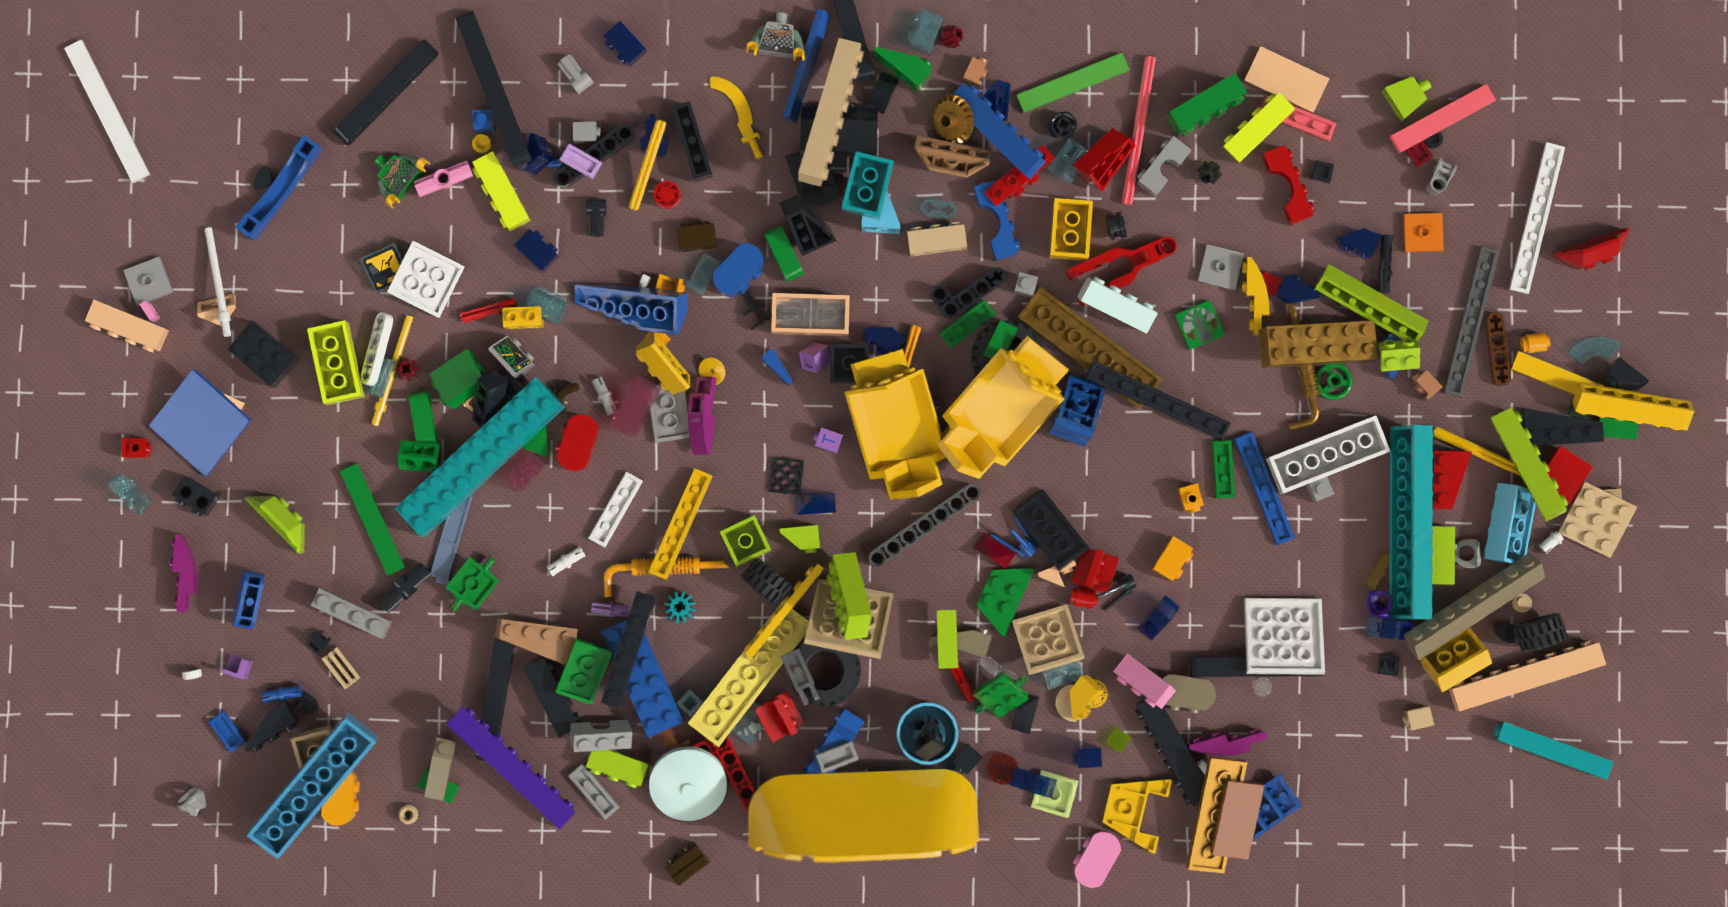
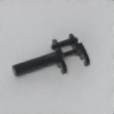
M747 290L742 294L749 307V310L744 312L743 316L753 312L759 320V323L752 326L751 330L764 325V321L770 320L772 315H768L766 312V304H760V307L756 308V304L749 291ZM760 310L762 311L763 315L765 316V317L762 318V319L760 318V316H759V314H758V311H760Z

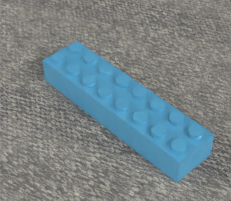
M347 712L250 827L247 837L276 859H279L374 746L378 735Z

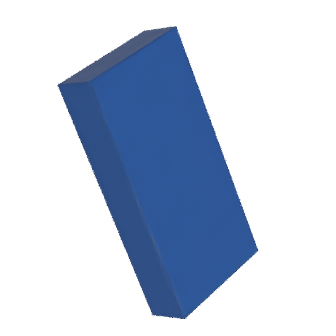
M225 710L208 721L230 753L247 742Z

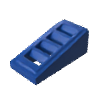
M771 348L762 357V361L790 386L792 379L774 349Z

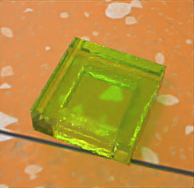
M1114 727L1105 743L1119 753H1122L1132 737Z

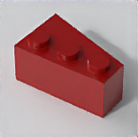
M1433 451L1432 510L1453 509L1472 452Z

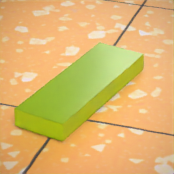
M937 610L938 668H958L956 610Z

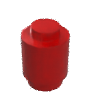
M1077 587V589L1072 588L1070 603L1077 607L1093 609V606H1097L1098 603L1096 591Z

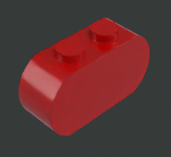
M579 414L571 417L568 423H564L561 434H564L562 442L558 441L555 452L558 453V462L563 468L572 472H579L588 467L600 431L594 419L587 415Z

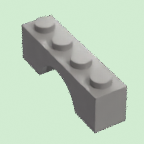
M319 588L311 606L380 639L385 638L392 623L391 620L359 607L323 588Z

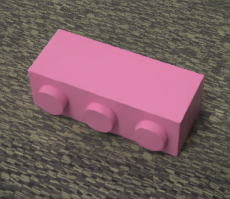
M1128 653L1113 671L1118 676L1117 680L1124 686L1129 684L1132 687L1130 690L1139 697L1141 694L1145 696L1146 699L1144 701L1153 708L1157 705L1162 709L1175 693V690L1168 683Z

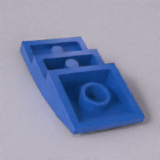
M1281 773L1263 784L1264 790L1253 840L1302 807V803Z

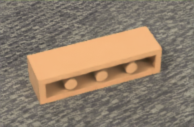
M93 300L85 319L86 322L90 323L89 327L98 331L104 328L108 330V335L116 338L121 335L126 337L125 342L136 345L137 342L143 344L142 348L152 353L154 349L161 350L169 331L96 300Z

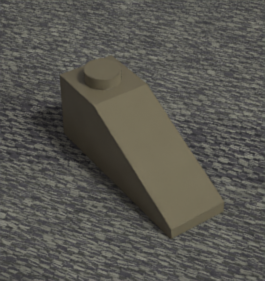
M977 628V631L958 632L957 650L985 658L992 636L988 635L989 631ZM930 637L929 641L938 643V637Z
M436 738L424 798L444 801L456 750V741Z

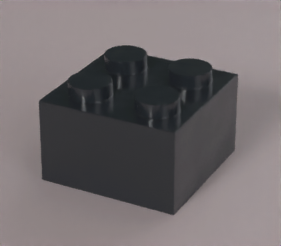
M830 344V384H856L850 364L869 359V344Z

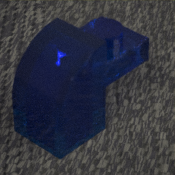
M1367 617L1365 636L1405 641L1404 634L1412 630V622Z

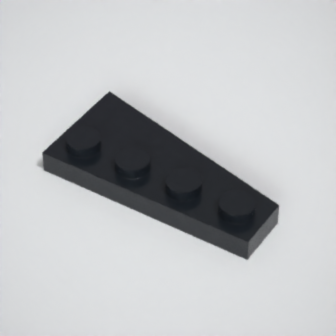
M1523 408L1524 428L1528 429L1532 437L1529 439L1532 446L1535 444L1536 446L1604 442L1603 422Z

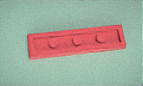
M1265 96L1261 108H1263L1267 104L1265 100L1269 96ZM1293 106L1295 110L1281 122L1328 142L1337 124Z

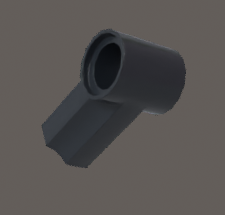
M606 199L586 200V216H588L587 236H604V218L607 211Z

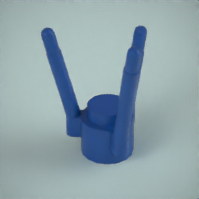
M1015 516V520L1027 537V539L1023 540L1013 529L1010 530L1020 542L1018 546L1020 550L993 533L990 534L992 538L1016 552L1021 558L1023 556L1027 559L1030 558L1038 549L1035 545L1036 542Z

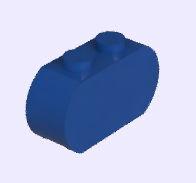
M740 244L713 273V281L717 291L726 297H736L740 293L744 294L750 287L748 284L753 279L757 280L763 273L761 270L764 267V260L761 251L753 244Z
M243 570L232 614L233 627L250 630L254 628L264 585V573Z

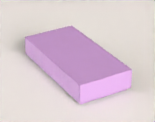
M568 144L559 159L592 180L602 165V162L571 144Z

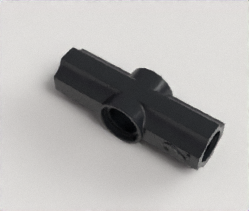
M420 562L407 575H403L392 585V588L378 600L379 604L390 613L403 600L411 597L432 573Z

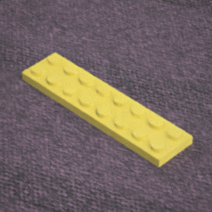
M780 604L776 611L779 612L783 606ZM792 609L751 661L745 657L747 651H743L688 724L719 748L782 666L783 660L781 656L793 651L806 635L809 621ZM768 619L764 626L767 627L771 621ZM756 635L752 641L755 642L759 636Z

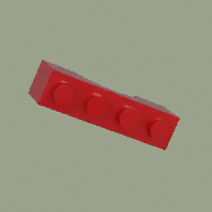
M1283 145L1263 153L1261 157L1268 174L1280 175L1290 185L1291 197L1288 204L1283 208L1289 225L1292 226L1313 217L1315 209L1312 202H1308L1306 194H1308L1307 189L1299 180L1300 172L1291 161L1293 159L1291 150Z

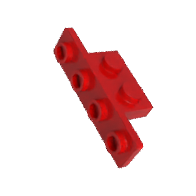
M1044 145L1037 149L1044 154L1042 158L1046 163L1031 179L1015 166L985 191V195L995 206L1001 204L1008 197L1010 199L1014 196L1018 198L1024 193L1026 186L1029 184L1032 186L1040 179V171L1054 160V156Z

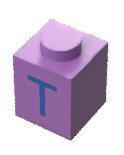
M821 427L820 431L816 430L813 441L816 442L815 447L837 454L843 435Z

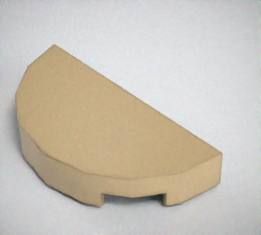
M1072 683L1065 685L1059 690L1055 706L1062 718L1071 722H1077L1072 718L1070 689L1073 687Z

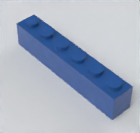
M963 83L953 95H958L968 102L973 111L974 126L1025 176L1031 179L1046 163L1042 158L1044 154L1036 147L1032 149L1029 146L1031 142L1023 134L1019 136L1016 133L1018 129L1011 122L1007 124L1003 120L1005 116L998 109L994 111L991 108L992 103L985 97L981 98L978 95L980 91L972 84L968 86Z

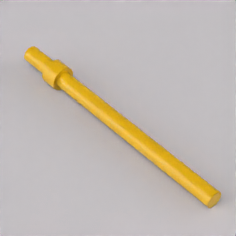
M406 315L379 401L376 402L374 407L375 413L371 425L379 426L382 413H385L387 407L385 404L396 373L395 370L398 367L397 362L400 361L413 321L411 316Z

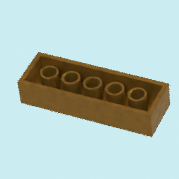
M1374 321L1268 326L1258 330L1262 368L1361 363L1378 359Z

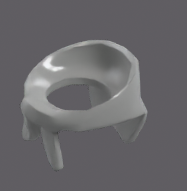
M1464 539L1460 540L1457 544L1455 543V562L1459 566L1464 568H1477L1480 566L1482 550L1478 540ZM1471 546L1475 552L1473 559L1470 561L1462 560L1459 556L1461 547Z
M199 787L191 788L176 804L180 811H186L190 816H197L198 811L207 806L204 792Z

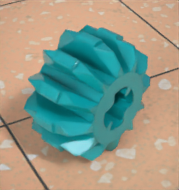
M675 591V599L668 595V599L672 602H664L665 606H670V609H666L664 612H672L668 619L671 620L676 616L675 623H679L680 617H682L683 623H686L685 615L692 619L693 616L689 611L696 612L697 610L690 608V605H695L696 601L689 602L692 598L691 594L685 599V591L681 592V597ZM682 601L683 605H685V610H681L679 613L677 612L678 609H675V605Z

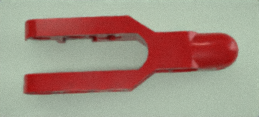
M1167 236L1133 251L1114 248L1066 270L1065 274L1068 280H1071L1116 259L1125 257L1132 263V272L1106 284L1108 287L1114 285L1121 289L1133 282L1139 270L1174 254L1177 244L1173 238ZM1077 297L1080 306L1086 305Z

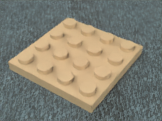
M818 578L804 644L881 659L894 594L865 588L872 613L867 638L844 640L843 632L840 633L839 617L835 616L834 608L836 604L835 601L831 600V586H828L827 580Z

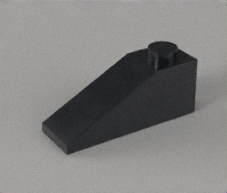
M496 370L477 379L472 420L480 428L495 415L506 396L507 381Z

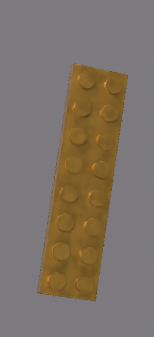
M1042 287L1039 288L1017 317L1087 371L1091 362L1096 361L1155 389L1163 380V378ZM1119 394L1140 410L1143 404Z

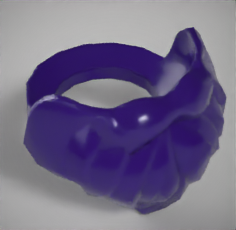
M1375 590L1370 591L1366 601V608L1373 617L1380 619L1389 618V611L1393 606L1392 596L1385 590L1378 592ZM1382 594L1388 597L1389 605L1387 608L1385 604L1378 600Z

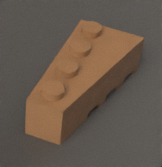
M497 618L495 638L565 665L577 637L578 629Z

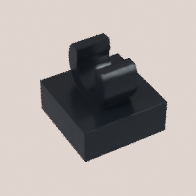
M322 630L317 634L313 632L305 643L319 657L325 652L331 640L330 637L326 640L320 638L324 632Z
M1379 655L1377 674L1398 677L1400 657Z

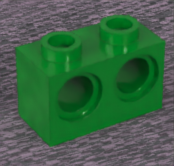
M401 440L398 452L399 469L432 473L438 469L440 461L439 444Z

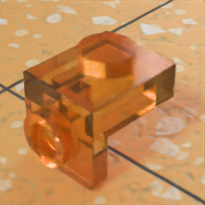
M671 728L662 732L663 736L661 738L665 746H670L671 750L688 747L687 745L691 743L690 740L678 744Z

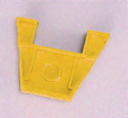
M1172 780L1111 784L1102 822L1155 854L1159 837L1139 832L1148 793L1168 797Z

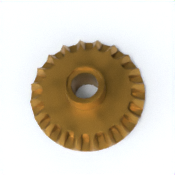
M946 95L937 100V104L933 106L934 111L931 113L933 115L931 122L934 123L933 129L937 132L936 136H940L943 141L963 143L970 137L974 128V115L970 105L958 95Z

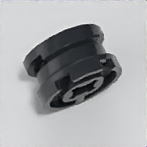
M1066 111L1055 114L1050 123L1052 135L1060 140L1071 138L1077 129V120L1074 115Z
M1121 211L1116 212L1115 215L1106 214V224L1111 241L1115 237H1127Z

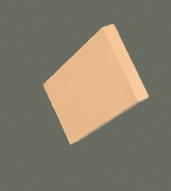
M1260 46L1244 82L1269 94L1274 93L1277 95L1280 92L1289 103L1313 114L1329 78Z

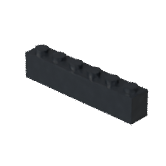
M636 591L601 700L602 704L618 709L622 707L657 597Z
M1144 700L1135 704L1137 709L1134 711L1139 720L1143 719L1147 725L1144 727L1149 737L1153 736L1156 741L1153 744L1158 754L1162 753L1166 759L1163 761L1168 771L1172 770L1175 775L1172 778L1177 788L1181 787L1184 791L1182 795L1187 805L1191 804L1192 807L1199 805L1204 777L1165 707L1161 709L1155 705L1153 708Z

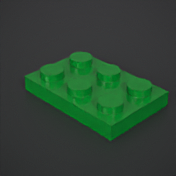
M575 638L555 693L592 705L613 653L612 650Z

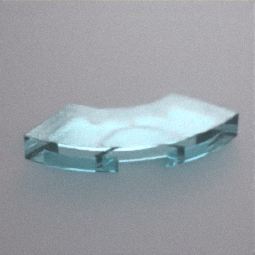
M1606 337L1588 338L1574 345L1567 354L1581 364L1586 363L1593 357H1603L1610 360L1621 343Z

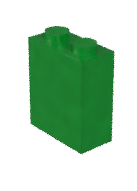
M468 349L430 373L433 380L431 384L436 391H439L441 403L453 410L475 396L477 379L486 375L476 355Z

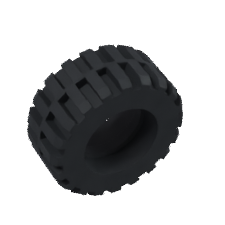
M1011 319L1004 321L1018 328L1013 340L1020 344L1028 336L1044 349L1040 341L1041 338L1038 334L1036 335L1034 329L1030 326L1028 327L1021 321L1016 322ZM1000 320L996 323H991L982 330L974 342L971 351V364L976 375L990 361V358L984 356V353Z
M805 639L802 640L794 650L799 648L806 666L814 654L830 652L839 658L843 669L840 680L834 686L819 688L814 685L820 698L818 700L813 698L810 687L802 689L808 699V703L818 707H830L848 699L857 688L861 676V664L858 655L804 644ZM788 674L789 683H790L791 687L793 688V690H794V692L797 694V696L800 697L799 692H796V689H795V687H794V685H793V683H792V680H791V678H790V676H789V674Z

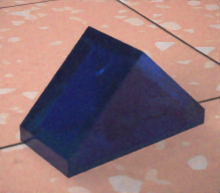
M530 133L527 149L532 161L522 164L521 170L537 175L555 158L546 138Z

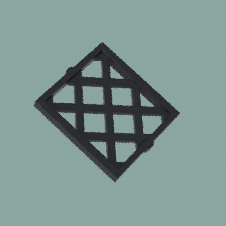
M773 458L769 492L783 493L784 495H801L804 461L789 458ZM781 460L785 461L786 463L782 467H780L777 461ZM798 462L799 465L796 468H793L790 463ZM774 464L779 468L776 472H774ZM787 465L792 469L788 474L783 471V468ZM801 467V472L799 475L796 472V470ZM781 471L784 477L779 481L775 475ZM794 472L798 478L792 482L788 476ZM773 477H774L775 480L777 481V483L772 486ZM787 478L791 484L785 488L781 482ZM797 481H799V489L795 485ZM780 485L783 490L775 491L774 488ZM793 486L796 492H788L787 489Z

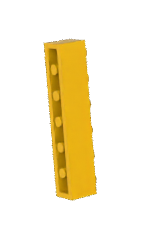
M1580 382L1572 401L1575 412L1583 415L1592 414L1601 418L1610 417L1619 421L1628 420L1637 424L1645 423L1655 427H1669L1673 430H1688L1694 414L1691 401Z

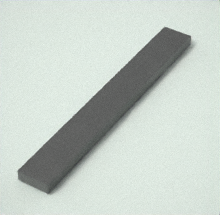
M1484 246L1479 247L1443 394L1458 398L1463 396L1499 250Z

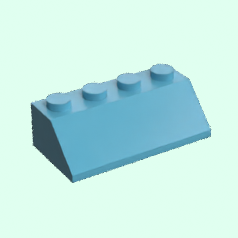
M1498 483L1495 491L1494 506L1491 511L1492 517L1490 527L1488 528L1487 544L1484 549L1485 559L1513 564L1527 555L1536 506L1527 488Z

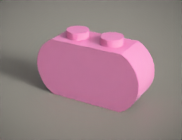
M1098 831L1093 833L1091 837L1087 836L1082 845L1084 850L1081 854L1078 853L1073 861V864H1075L1073 871L1076 879L1082 885L1089 888L1099 887L1103 884L1121 851L1118 839L1106 831Z

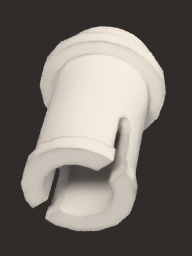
M1551 532V535L1538 545L1543 553L1548 554L1557 544H1562L1563 537L1559 532Z

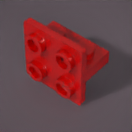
M1090 549L1079 557L1071 582L1101 593L1110 589L1119 558L1106 554L1099 549Z
M788 691L780 693L754 709L771 742H775L786 735H794L798 732L797 728L804 725V721Z

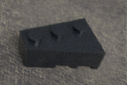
M797 195L779 203L802 256L837 241L830 226Z

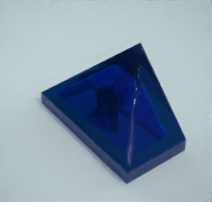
M995 80L982 98H987L992 103L991 108L994 111L998 109L1005 116L1003 120L1008 121L1011 83Z
M835 494L797 496L798 515L836 513Z

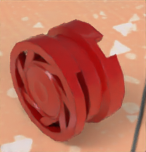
M671 181L660 182L654 189V199L661 208L672 209L681 200L678 186Z

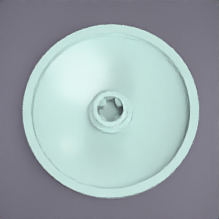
M680 747L665 753L655 763L650 774L649 790L653 802L664 814L677 820L694 821L707 817L721 805L727 790V778L722 764L710 752L697 747Z

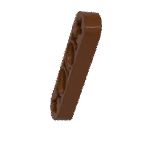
M1493 312L1485 318L1492 381L1495 385L1502 387L1510 382L1511 371L1504 318L1500 313ZM1495 316V319H1499V322L1496 323V329L1500 328L1501 331L1491 333V330L1495 328L1494 323H1490V320ZM1495 334L1502 338L1500 345H1495L1492 342V337ZM1497 353L1504 356L1502 364H1497L1494 360V356ZM1505 366V369L1501 371L1502 375L1506 376V379L1501 383V380H1497V376L1500 375V369L1495 370V367Z

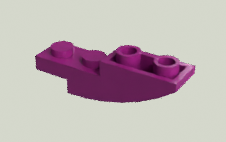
M697 377L695 393H690L688 428L694 455H711L716 417L711 416L717 380L714 377Z
M175 534V538L172 539L174 555L170 559V568H172V572L180 573V575L176 579L178 596H175L174 607L177 608L176 612H188L190 593L198 594L197 568L193 552L185 536Z
M1254 729L1248 731L1249 735L1241 737V734L1230 736L1228 741L1225 734L1221 735L1220 732L1210 734L1209 738L1202 740L1201 737L1190 740L1191 744H1187V748L1208 755H1238L1251 752L1249 744L1265 740L1267 736L1265 731Z

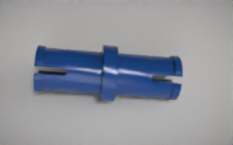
M297 685L286 688L281 686L278 689L262 691V697H265L263 702L267 703L278 700L283 702L289 698L303 697V690L300 691L302 686Z

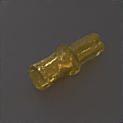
M1381 553L1378 562L1371 568L1373 571L1365 584L1368 589L1375 590L1381 577L1386 575L1385 572L1390 560L1388 554Z

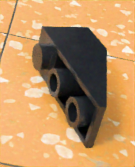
M288 701L267 712L245 748L246 752L252 751L255 753L263 748L262 744L266 741L271 743L280 737L279 733L284 730L287 733L297 727L295 724L299 722V719Z

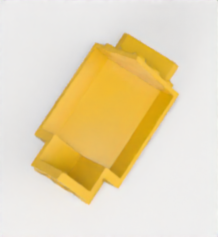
M1028 336L1025 337L1014 351H1007L1001 348L942 415L949 426L943 431V439L937 446L956 471L978 479L994 462L1006 466L1064 400L1060 394L1061 390L1056 384L1069 369Z
M903 349L850 364L856 384L851 385L852 389L844 393L870 480L884 478L890 500L919 497L943 485L937 467V462L946 458L937 446L943 439L924 370H915V367L908 368Z

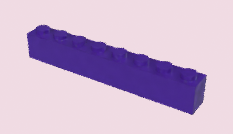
M461 706L447 720L446 724L560 830L576 813L572 810L574 805L567 799L563 801L558 796L560 792L553 785L549 788L544 783L546 779L539 772L535 775L530 770L532 766L525 759L521 762L516 757L518 753L511 746L506 748L502 744L504 740L497 733L492 735L488 731L490 726L483 720L478 722L474 718L476 715L474 711L468 706L466 708Z

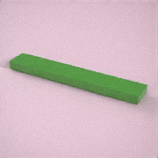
M1120 53L1017 94L1016 97L1023 113H1026L1129 71L1123 53Z

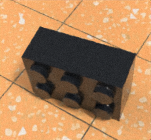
M800 151L785 156L799 198L812 210L841 201L833 174L830 172L829 163L827 180H823L822 185L817 186L799 181Z
M253 320L227 349L272 388H276L300 361L283 344Z

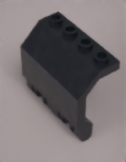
M806 104V106L801 108L800 166L818 109L817 104ZM849 104L847 112H843L842 129L837 131V135H839L837 146L832 148L834 156L832 163H830V172L847 173V157H849V173H851L856 152L877 156L878 108H874L873 105H864L861 108Z

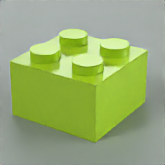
M755 515L720 531L736 567L772 551Z

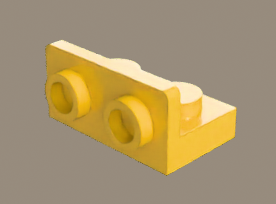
M540 306L502 309L503 327L505 329L544 328Z

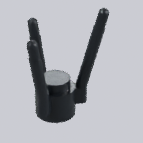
M1123 573L1114 576L1112 581L1119 580L1117 581V586L1097 595L1099 599L1119 589L1123 592L1104 607V611H1107L1126 595L1132 593V589L1137 587L1131 574L1125 575Z

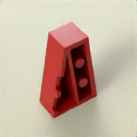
M1112 128L1073 167L1086 183L1103 191L1135 148V144L1130 137Z

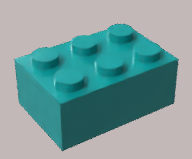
M856 152L842 204V211L880 220L894 161Z

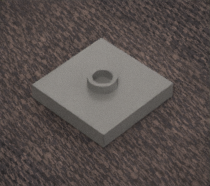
M1207 244L1197 282L1235 291L1244 253Z
M156 257L123 270L137 306H140L144 301L151 302L174 293L161 257Z

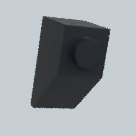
M1621 357L1610 363L1599 379L1607 387L1627 391L1639 390L1649 382L1646 377Z

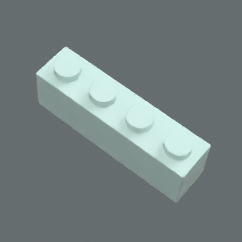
M1087 277L1077 296L1082 302L1145 333L1149 331L1158 314L1153 309V305L1146 301L1143 304L1138 302V298L1130 293H1127V295L1120 293L1121 289L1114 285L1110 287L1104 285L1105 281L1098 277H1094V279Z

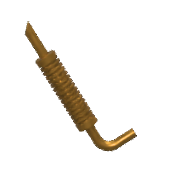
M1287 303L1292 325H1300L1296 308ZM1312 365L1297 366V369L1299 368L1297 371L1300 372L1298 376H1301L1299 380H1302L1300 383H1302L1301 387H1303L1302 391H1304L1302 393L1303 398H1309L1311 416L1305 420L1288 423L1290 431L1310 427L1318 421L1320 413L1316 396L1321 394L1320 390L1317 389L1319 385H1316L1318 381H1315L1317 378H1315L1316 374H1314L1315 370H1313L1315 368Z

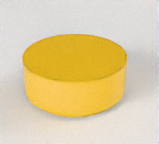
M478 134L472 140V147L477 153L485 154L491 149L492 142L487 135Z

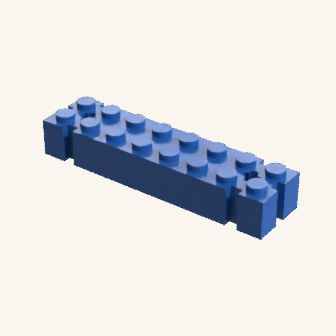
M844 709L843 712L839 710L834 718L835 726L833 728L829 726L824 735V738H826L823 745L819 743L813 754L817 755L848 742H853L865 720L847 709ZM816 756L813 761L809 759L803 769L806 772L805 774H824L820 769ZM835 769L827 771L825 773H834Z

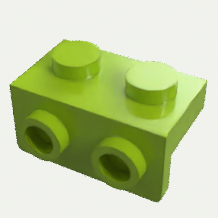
M1406 338L1402 341L1386 340L1378 343L1380 369L1382 372L1420 368V346L1417 340Z

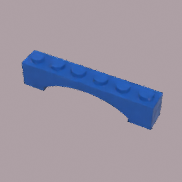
M303 135L273 184L253 208L246 212L235 228L256 242L323 149Z

